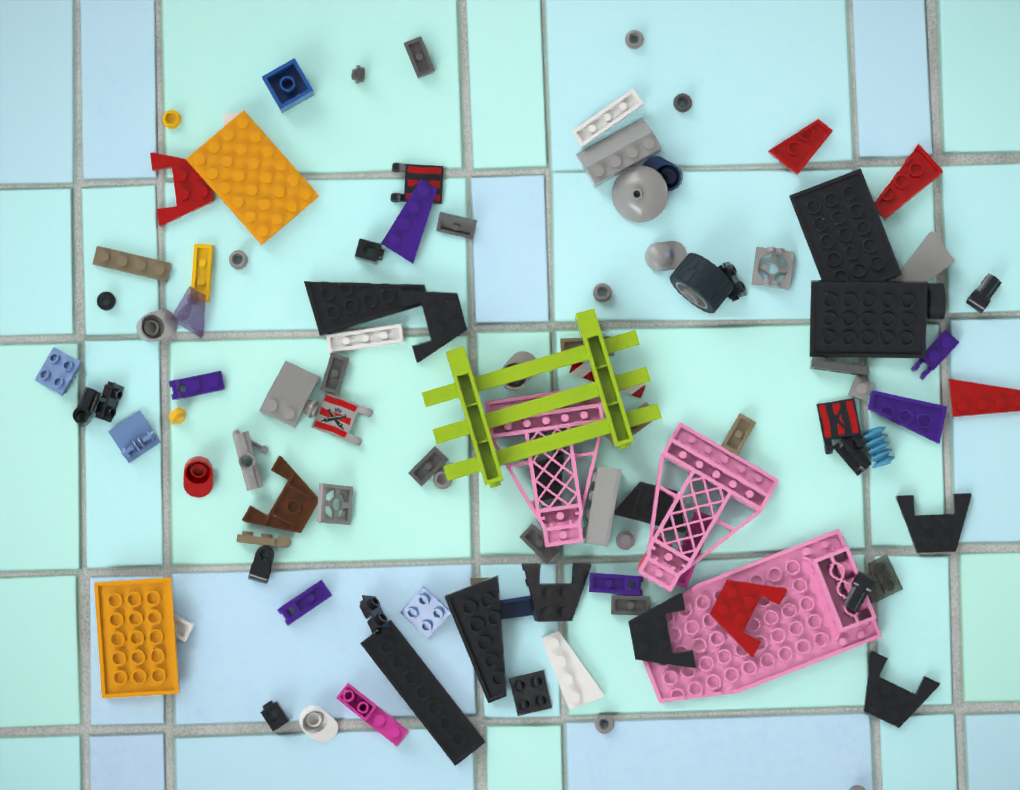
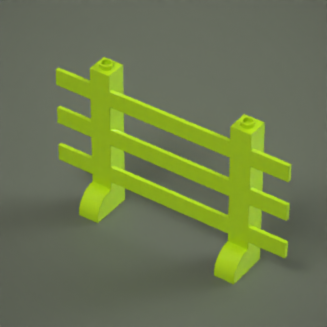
M589 309L575 314V322L584 345L473 377L464 346L446 351L455 383L421 392L425 407L457 398L460 399L465 420L432 429L436 444L470 435L476 457L443 466L447 481L481 472L485 486L489 485L490 488L500 486V482L504 481L500 468L501 465L607 434H611L614 448L619 447L620 450L631 447L630 444L634 442L631 427L662 418L658 403L625 412L619 393L620 390L651 382L647 366L614 376L608 354L640 345L636 330L603 339L595 309ZM586 360L589 361L595 382L484 414L478 392ZM596 397L600 398L606 419L495 451L489 429Z

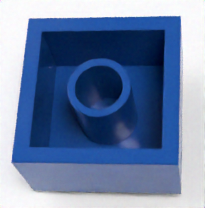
M295 58L262 76L263 82L281 113L288 111L315 95Z

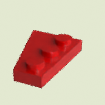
M817 119L790 138L768 150V153L795 175H798L833 130Z

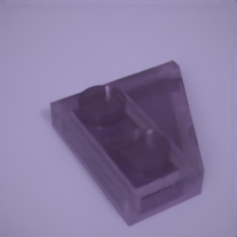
M189 286L170 320L202 338L205 326L206 295Z

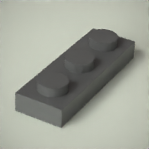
M815 357V360L812 359L810 361L809 369L864 377L868 376L869 367H865L864 363L853 362V365L846 364V361L835 359L834 362H828L827 358Z

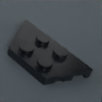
M640 481L615 509L614 515L650 524L656 485ZM668 489V490H670L671 492H673V493H675V494L678 493V492L675 491V490ZM659 490L655 526L661 524L674 501L673 497ZM679 501L672 512L681 510ZM682 513L673 515L675 526L684 524ZM670 517L663 528L672 527ZM685 526L676 528L678 532L685 533L686 531Z

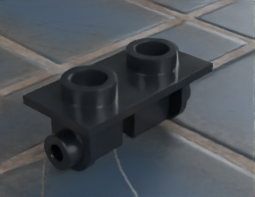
M730 262L722 263L723 266H718L728 276L734 287L728 296L729 300L731 299L734 302L740 299L739 297L746 296V287L742 281H739L735 266L730 264Z
M110 381L105 384L101 397L105 398L106 401L99 400L95 411L96 418L112 422L116 415L119 400L123 395V386Z
M850 437L842 438L833 446L834 450L857 476L872 464L861 450L855 449V443Z
M362 595L363 600L360 601L359 607L366 619L371 616L367 621L371 632L379 635L382 632V628L390 629L388 619L381 609L379 600L375 596Z

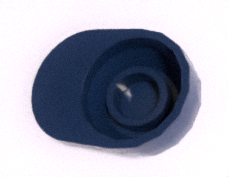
M652 156L644 162L643 166L651 167L663 176L667 183L668 191H674L682 184L683 172L676 164L660 156Z

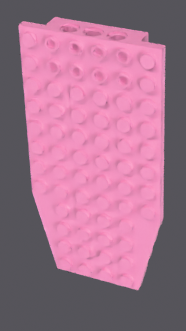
M840 529L698 583L684 592L685 610L666 613V620L673 654L693 650L696 668L643 661L658 702L663 703L740 693L881 638L882 635L875 620L877 617L868 595L858 613L842 605L852 588L851 584L858 573V569L849 546L846 547ZM727 579L787 589L780 605L761 596L743 631L745 634L761 641L754 657H751L709 614Z

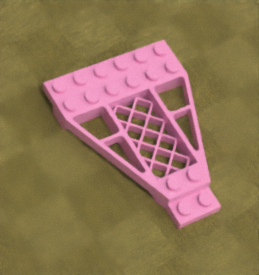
M565 390L485 401L486 413ZM596 397L489 429L497 451L500 450L496 443L497 439L524 436L525 442L534 440L538 434L544 437L543 432L554 431L552 434H555L563 429L568 430L604 419L603 408L600 398ZM529 434H534L531 440H529ZM601 436L597 437L594 452L576 454L573 445H569L570 454L563 448L557 449L552 457L542 453L550 459L544 468L534 462L539 455H536L533 460L532 457H529L526 462L505 464L543 529L545 548L584 542L581 520ZM560 450L569 456L563 465L554 459ZM592 456L585 491L583 494H580L575 460L580 457ZM570 459L573 473L567 468H565V465L568 463ZM551 461L561 467L555 476L545 470ZM533 464L542 470L536 479ZM529 466L534 495L533 502L528 498L512 467ZM562 469L572 475L566 484L556 478ZM543 472L553 478L547 487L537 481ZM573 477L576 492L567 486ZM554 480L564 486L558 495L548 489ZM536 483L540 485L542 488H544V491L539 496V498L537 494ZM565 488L575 494L569 503L559 497ZM546 491L556 497L550 506L540 500ZM577 497V504H571ZM557 499L565 504L564 506L552 507ZM539 502H540L542 505H544L546 508L540 509V508H539Z
M679 422L659 458L646 558L637 573L671 592L683 573L763 511L779 479ZM664 459L688 472V477L677 494L660 485ZM702 480L704 490L694 493L692 482ZM706 483L715 488L707 489ZM689 484L691 494L682 496ZM659 490L673 497L674 501L658 529H654ZM719 490L721 500L711 502L708 492ZM705 493L708 504L698 506L696 495ZM692 497L695 507L685 509L682 499ZM729 498H733L754 510V514L736 528L719 519V515ZM678 501H680L682 510L672 512ZM721 503L717 512L714 514L712 505ZM709 506L712 517L702 519L699 509ZM696 510L699 520L688 522L686 512ZM683 513L685 523L675 526L673 515ZM670 517L672 527L663 529ZM711 520L705 531L703 522ZM700 523L702 533L692 536L689 525ZM714 524H719L730 531V533L707 551L698 555ZM686 526L689 537L679 539L676 528ZM673 529L676 540L666 542L663 532ZM659 534L661 535L662 542L657 539ZM702 536L695 548L693 538ZM690 539L693 550L682 552L680 542ZM677 543L679 551L668 545ZM692 553L690 558L685 556V554Z

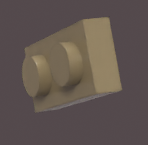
M739 413L721 446L738 455L757 422Z

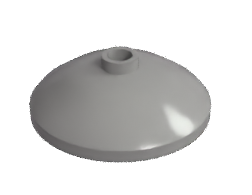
M642 165L629 167L622 171L614 181L612 187L613 205L617 212L629 221L636 223L651 221L658 217L666 207L668 201L667 183L663 176L651 167ZM637 190L640 192L639 198H636L634 195Z

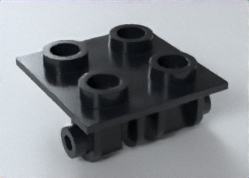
M544 670L509 678L517 716L552 708Z

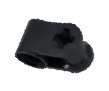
M262 546L257 549L248 579L264 584L268 583L274 559V550L271 547ZM266 549L267 554H270V556L263 560V556L260 553Z

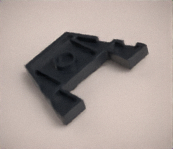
M397 290L402 308L417 303L422 305L431 340L412 345L417 363L467 330L457 292Z
M971 493L953 494L954 514L915 515L914 495L896 496V501L908 528V533L916 553L956 552L971 500Z
M522 563V570L525 571L526 575L525 583L530 592L529 600L534 621H572L591 569V563H573L571 583H540L541 564Z
M682 593L628 621L635 660L696 668L693 650L673 654L666 613L685 610Z
M871 651L863 711L900 728L939 687L940 683L923 676L914 694L881 678L880 674L888 658Z

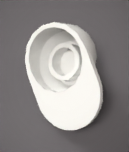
M310 705L301 711L299 725L313 740L324 743L336 736L338 732L337 721L322 707Z

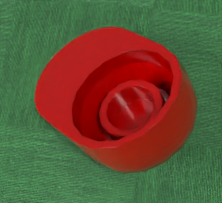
M202 456L190 458L184 467L183 487L186 493L192 497H204L211 492L213 487L212 464L207 458Z

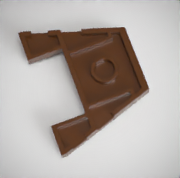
M279 455L271 471L287 479V483L268 515L250 505L242 521L302 533L318 505V497L284 458Z

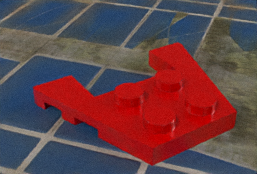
M150 153L153 171L172 169L177 206L157 209L160 227L214 202L213 190L186 159Z
M727 579L709 614L751 657H754L761 641L745 634L743 631L761 596L780 605L787 589Z

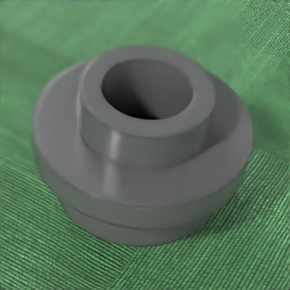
M356 65L355 69H352L351 79L355 81V84L363 83L365 79V68L360 67V65Z
M678 94L673 100V106L678 112H687L692 106V99L687 94ZM684 100L686 105L680 106L679 101Z

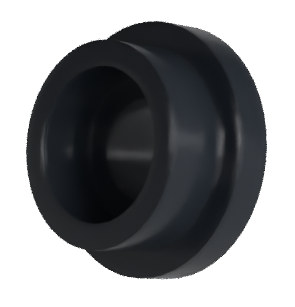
M102 292L98 295L97 305L100 309L109 311L114 308L116 298L111 292ZM104 298H109L108 304H103Z

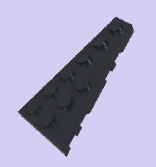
M304 281L320 336L421 307V303L402 308L397 290L426 291L425 285Z
M496 575L444 596L488 703L507 696L499 575Z

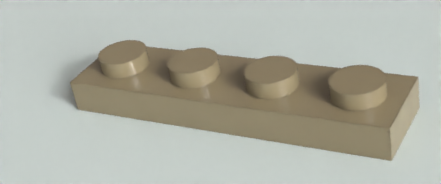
M101 246L96 247L92 263L95 266L168 282L172 265L169 262Z

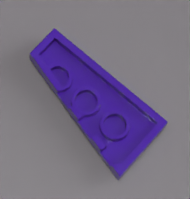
M422 179L381 242L383 246L412 264L414 263L437 188Z
M871 390L867 410L940 444L947 406Z

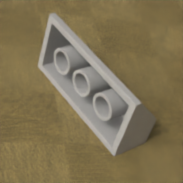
M642 118L581 151L576 156L595 188L619 175L625 169L636 166L661 152L662 147L653 131Z
M598 467L597 471L593 470L591 482H595L594 490L590 489L588 501L592 502L590 509L587 508L585 520H588L587 528L583 527L582 531L583 539H585L584 543L603 547H608L622 469Z

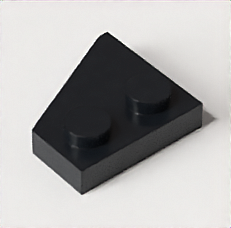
M564 455L554 457L557 462L563 465ZM550 459L536 463L544 468ZM551 461L545 470L555 476L561 467ZM533 464L536 479L542 470ZM543 472L537 481L547 487L553 478ZM560 472L559 475L556 477V478L559 479V480H560V477H561V472ZM554 480L548 489L557 495L559 483ZM536 483L537 494L539 498V496L544 491V488H542L540 485ZM546 491L540 500L544 501L555 497Z

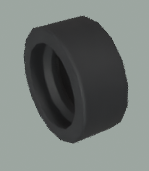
M928 283L927 318L929 320L944 319L946 311L944 284Z

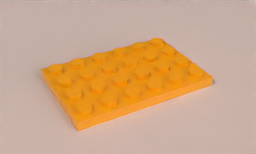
M244 110L186 158V161L261 246L319 197L317 192Z
M172 577L94 582L102 698L179 694Z

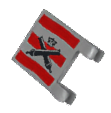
M325 392L320 403V410L315 416L311 428L359 446L362 439L350 434L358 413L371 417L373 410Z

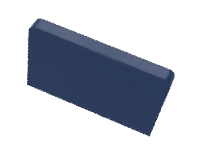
M530 596L500 600L502 620L533 615L529 600Z

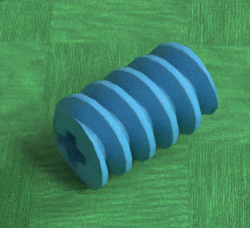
M880 426L863 431L868 433L863 439L870 440L866 447H872L868 454L874 455L870 461L877 462L872 467L873 469L891 464V461L895 458V456L888 455L893 451L886 448L890 444V441H884L888 434L881 433L886 427Z

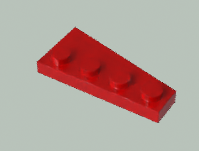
M919 143L874 202L878 214L884 221L943 174V170Z
M948 379L952 417L1020 412V390Z

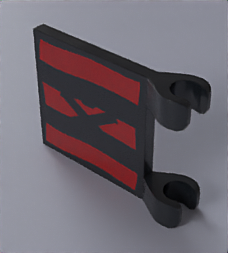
M392 164V172H405L404 194H391V202H407L422 179L437 188L433 204H442L443 166Z
M854 398L816 404L826 455L833 453L832 440L854 437L856 450L863 449L864 441Z

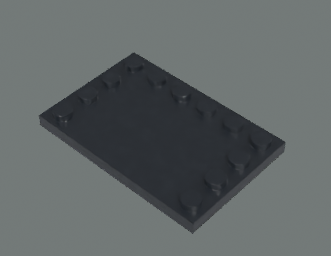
M861 168L789 195L821 280L888 281L902 275Z
M811 280L809 357L925 358L928 282Z

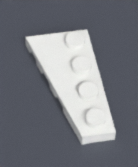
M559 631L541 638L569 710L605 696Z

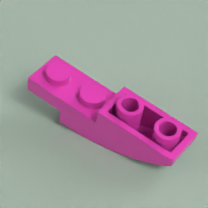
M349 683L346 684L336 697L397 747L410 732Z

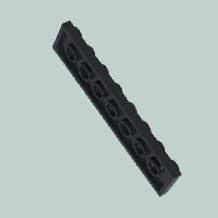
M389 620L390 629L382 628V632L379 635L373 633L360 644L456 766L486 741L392 620Z

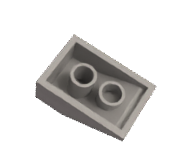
M285 360L259 411L296 429L307 401L310 400L320 376Z

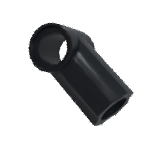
M988 273L965 303L979 313H982L1002 282L994 275Z
M85 387L77 408L72 414L74 421L79 426L90 424L92 414L101 396L100 392L89 387ZM81 412L87 413V418L84 421L77 419L78 414Z
M858 571L851 584L852 588L842 605L858 613L866 596L871 593L877 580Z

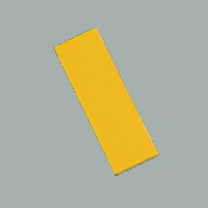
M194 244L190 301L210 302L214 245Z

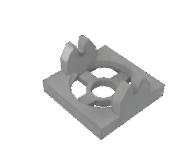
M756 247L751 285L789 290L794 252L785 251L783 248ZM771 254L770 262L759 264L763 257ZM777 255L785 260L787 267H780L777 263ZM771 263L776 264L778 267V271L775 274H771L767 270V266ZM759 270H764L769 275L768 280H764L761 277ZM778 273L786 274L782 280L774 281V277Z
M319 483L316 522L351 525L353 487ZM331 490H334L333 498L326 500V495ZM340 493L342 494V496H343V498H344V502H343V500H342L341 497H340ZM335 499H338L340 503L337 510L333 506ZM325 506L330 507L332 510V518L326 514ZM342 508H344L343 513L340 517H338L339 512L342 510Z

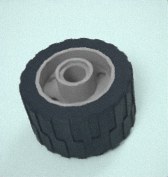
M688 253L669 277L671 284L679 294L691 304L707 313H715L734 288L731 280L721 269L696 253Z

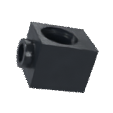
M359 238L354 257L357 260L378 265V261L383 259L385 250L382 249V244ZM367 248H374L376 252L373 256L368 257L365 255Z
M271 700L262 706L264 710L260 713L273 732L290 721L278 701L273 703ZM272 709L279 711L280 715L277 720H272L269 716Z

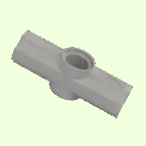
M249 431L232 435L246 490L249 491L263 487ZM244 456L252 457L253 463L251 466L244 465Z

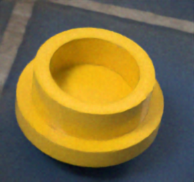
M168 110L163 114L162 122L168 129H175L181 124V116L175 110Z
M177 407L170 412L168 417L172 425H179L185 421L187 414L185 409Z

